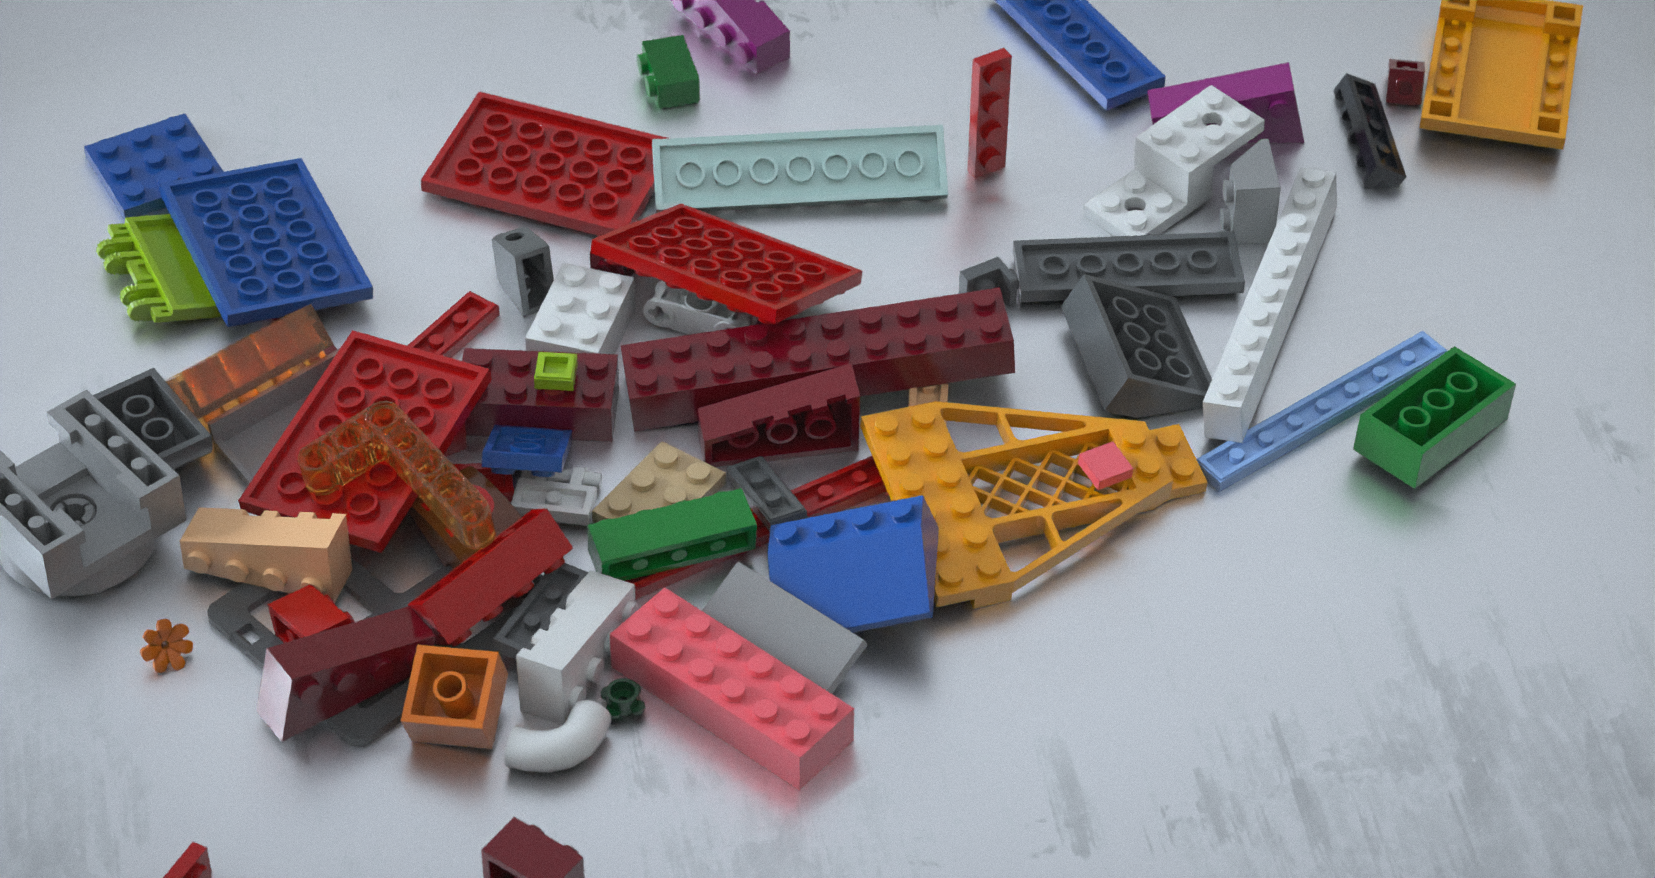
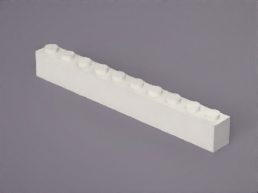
M1300 167L1203 400L1204 435L1206 438L1243 443L1336 211V172Z

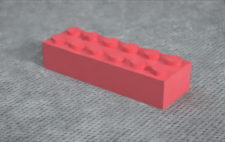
M665 587L610 633L612 668L638 683L641 687L798 790H801L854 741V708Z

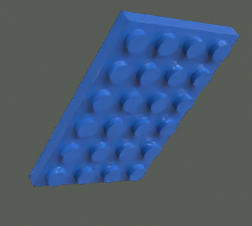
M302 158L160 183V195L227 327L245 325L272 318H282L288 315L373 299V286Z

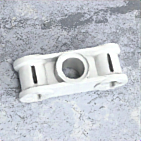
M659 280L656 284L654 297L649 299L643 307L644 316L652 324L688 335L754 325L758 317L745 312L739 314L727 308V305L717 301L699 299L696 293L668 287L662 280Z

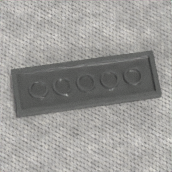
M1234 232L1013 241V256L1016 274L1019 279L1021 302L1066 300L1083 274L1168 296L1244 293L1245 280Z

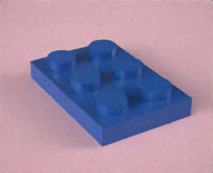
M494 425L482 451V467L491 468V472L507 475L514 474L515 470H530L531 475L536 477H553L555 472L562 473L572 445V430Z

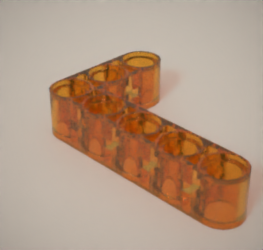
M379 401L307 444L298 454L297 461L305 486L312 494L320 496L332 493L385 460L464 546L474 550L483 549L489 546L496 537V528L487 500L401 408L393 402Z

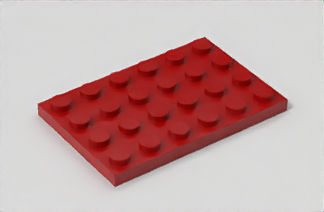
M479 91L421 178V191L601 236L638 221L655 192L652 139L669 138Z
M682 203L592 239L591 254L604 258L608 264L623 265L635 270V273L639 276L657 278L664 281L668 287L696 293L699 299L717 301L727 305V308L733 312L751 314L758 317L760 322L771 325L779 324L782 320L795 314H800L808 308L822 304L832 297L844 294L845 291L861 285L863 270Z
M352 330L239 498L240 508L245 509L247 513L257 516L262 515L264 510L278 511L281 517L295 518L298 517L300 512L315 513L317 519H330L333 513L346 514L349 544L382 553L491 382L490 369Z

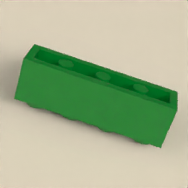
M742 488L732 491H721L711 496L690 501L683 500L673 505L652 510L645 509L635 514L614 519H603L597 523L589 524L588 552L596 572L626 581L756 549L757 523Z

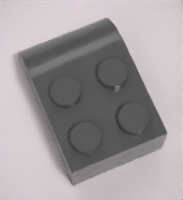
M155 368L93 395L173 470L212 452V435Z

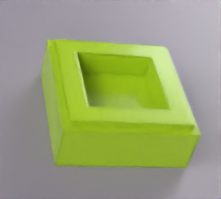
M539 352L534 376L535 389L574 391L578 355Z

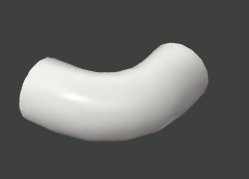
M582 700L573 705L567 720L557 729L542 731L514 726L505 747V766L541 773H552L572 768L589 758L604 740L611 724V715L599 703Z

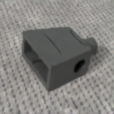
M519 227L494 236L492 248L500 285L523 317L538 312L554 281L549 245L528 227ZM525 279L531 282L529 286L526 284Z

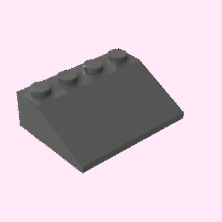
M1083 274L1061 305V308L1104 411L1115 415L1121 414L1139 418L1203 408V400L1212 377L1176 298Z

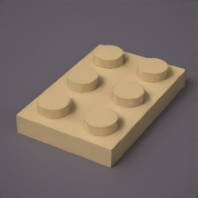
M661 441L592 510V521L597 523L603 519L627 516L645 509L652 510L673 505L683 500L690 501L711 496L726 484V472Z

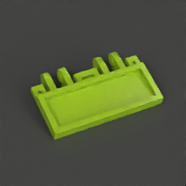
M170 214L125 217L124 223L108 224L107 231L111 239L107 238L97 244L96 252L100 259H103V266L110 275L130 274L135 285L131 284L125 288L123 287L119 298L123 305L128 307L127 314L131 320H134V322L142 320V322L154 321V323L222 317Z

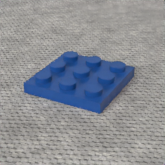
M185 113L84 146L86 159L124 220L125 217L143 216L166 208L160 195V183L224 172Z

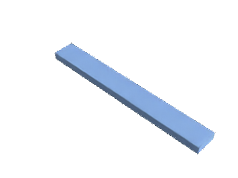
M1424 331L1419 332L1248 429L1243 443L1227 441L1197 458L1207 482L1218 492L1226 489L1381 400L1448 350Z

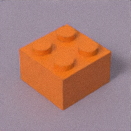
M417 645L401 716V723L412 742L493 749L508 677V671L499 652Z

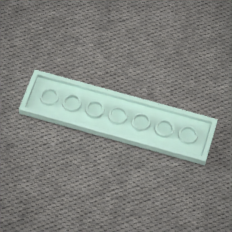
M943 125L652 139L656 213L680 203L700 211H722L948 198Z

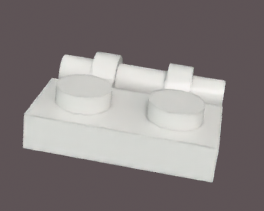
M574 466L573 470L563 469L562 473L555 472L553 477H536L531 475L530 470H522V478H518L511 504L521 517L533 509L547 508L556 522L588 526L591 522L592 510L597 499V488L600 489L602 473L589 472L587 467Z

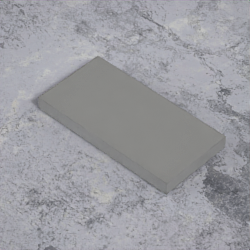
M740 562L735 564L702 609L704 613L831 694H833L867 647L864 639Z

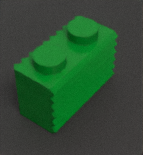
M684 34L642 41V54H637V65L640 75H647L645 76V87L648 97H655L658 108L661 110L664 107L669 109L671 106H684L686 103L688 105L693 102L697 104L700 101V79L684 39Z

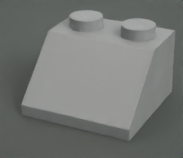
M1269 139L1259 140L1231 164L1229 180L1223 181V199L1226 203V208L1220 209L1221 230L1234 232L1237 244L1269 243L1276 227L1281 186Z

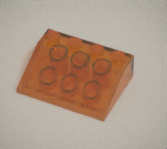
M309 304L282 316L165 381L197 419L202 417L204 422L208 423L226 413L223 405L236 399L240 405L259 395L257 387L268 380L275 386L293 376L290 368L303 362L307 368L326 358L324 350L334 344L312 304Z

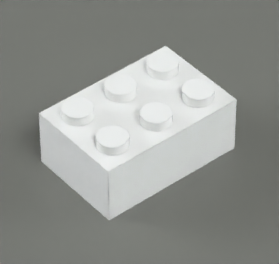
M562 263L525 337L526 351L615 354L636 311L634 277Z

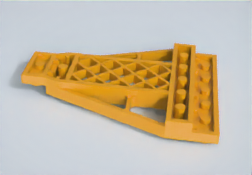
M938 401L861 416L860 428L891 501L923 495L939 527L934 591L936 607L970 600L973 609L1011 601L1012 593L1136 514L1154 510L1171 499L1204 493L1208 483L1179 424L1149 430L1145 421ZM944 420L996 425L1004 444L969 452H960L956 449ZM1010 427L1059 431L1061 433L1018 440L1015 438ZM1112 441L1134 468L1132 478L1108 486L1118 491L1115 493L1103 495L1097 492L1094 484L1087 488L1072 481L1075 474L1088 478L1078 464V454ZM1078 455L1076 459L1070 456ZM1042 462L1040 466L1034 465L1036 463ZM1053 463L1069 471L1065 477L1048 471L1047 468ZM1005 470V471L1003 472V474H1000V473L997 472V471ZM1015 470L1032 479L1028 485L1011 479L1010 476ZM977 478L995 485L991 493L973 486ZM1040 481L1057 490L1051 496L1035 489ZM1004 489L1020 496V498L1014 504L998 497V495ZM1064 492L1082 500L1067 503L1060 499ZM1027 500L1044 508L1028 510L1023 507ZM992 508L1007 516L990 518L986 514ZM1093 523L1066 541L1061 540L1057 531ZM1045 533L1052 550L1019 571L1012 572L998 543Z

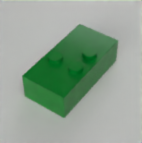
M1454 346L1360 415L1353 450L1415 489L1508 419L1516 383Z

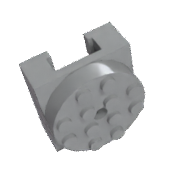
M85 390L47 411L49 424L58 431L59 443L16 467L0 450V563L16 582L34 592L46 594L51 599L56 596L100 594L106 591V589L120 584L137 573L147 562L155 549L159 536L186 521L180 476L88 390Z

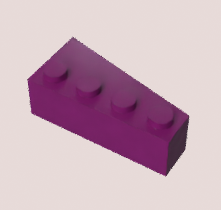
M671 0L672 5L677 11L687 16L699 29L704 30L719 46L728 50L741 64L746 65L755 74H759L790 58V30L763 0L759 2L755 0Z
M1289 62L1148 90L1153 125L1212 85L1264 119V131L1245 144H1256L1261 139H1269V143H1305ZM1208 123V124H1205V125L1208 126V125H1212V124H1215V125H1218V124H1216V123Z

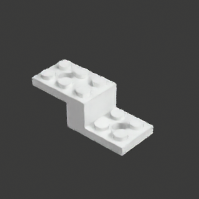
M1210 85L1135 137L1134 170L1083 204V215L1112 236L1160 235L1212 198L1214 165L1264 131V119ZM1208 123H1216V124H1218V125L1212 124V125L1206 126L1205 124H1208ZM1129 208H1139V209H1142L1143 211H1140V210H1131V211H1128L1127 209H1129Z

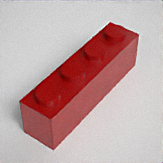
M547 508L533 509L415 598L408 606H411L436 635L434 645L450 644L452 647L456 646L471 636L472 631L470 628L480 620L487 622L500 614L504 609L501 604L511 596L518 598L531 590L535 585L532 580L542 572L549 574L563 565L565 562L563 556L570 552L573 547Z

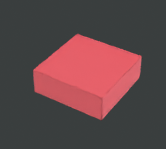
M1113 441L1080 453L1078 458V464L1097 490L1132 478L1134 468Z

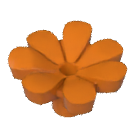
M169 619L158 620L156 631L146 630L143 634V639L148 645L140 650L141 657L144 661L153 660V669L158 673H164L168 663L175 670L182 669L185 666V660L181 653L189 654L193 650L192 641L183 639L188 635L189 628L185 624L180 623L172 627Z

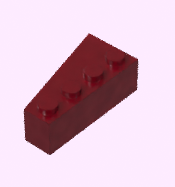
M407 606L266 648L257 712L279 740L283 742L409 678L417 645L434 646L436 635L411 606Z

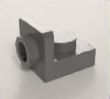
M999 257L960 271L958 294L1000 287L1004 303L1008 307L1016 305L1017 289H1019L1018 276Z

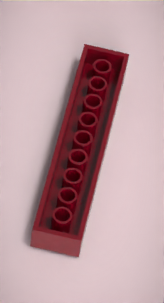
M1000 287L783 320L779 324L774 325L763 323L621 345L634 432L698 422L697 408L851 363L860 397L1015 373L1014 338Z

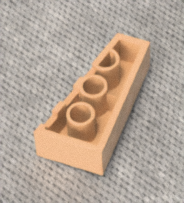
M199 507L179 541L184 569L286 593H292L311 584L323 595H329L334 604L352 571L346 514L333 513L330 519H317L315 513L300 512L298 517L295 518L281 517L278 511L264 510L260 516H251L245 509Z

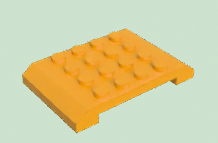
M1441 0L1419 128L1564 150L1583 5L1550 0Z

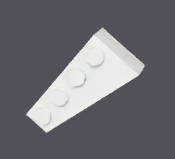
M590 570L568 595L566 610L557 608L551 615L548 631L539 629L534 634L532 644H535V646L531 650L522 648L516 655L520 711L562 725L565 723L573 705L578 701L585 700L586 691L591 683L599 681L604 669V662L610 654V633L639 609V603L635 602V584Z

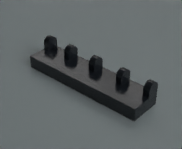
M1346 73L1333 92L1337 100H1344L1345 105L1340 110L1342 119L1345 121L1351 120L1353 126L1348 133L1349 141L1352 144H1359L1360 152L1355 157L1358 167H1366L1367 173L1362 179L1363 185L1366 189H1373L1380 181L1399 187L1407 176L1376 84Z

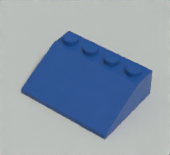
M923 495L771 525L768 546L770 582L852 633L933 618L939 527Z

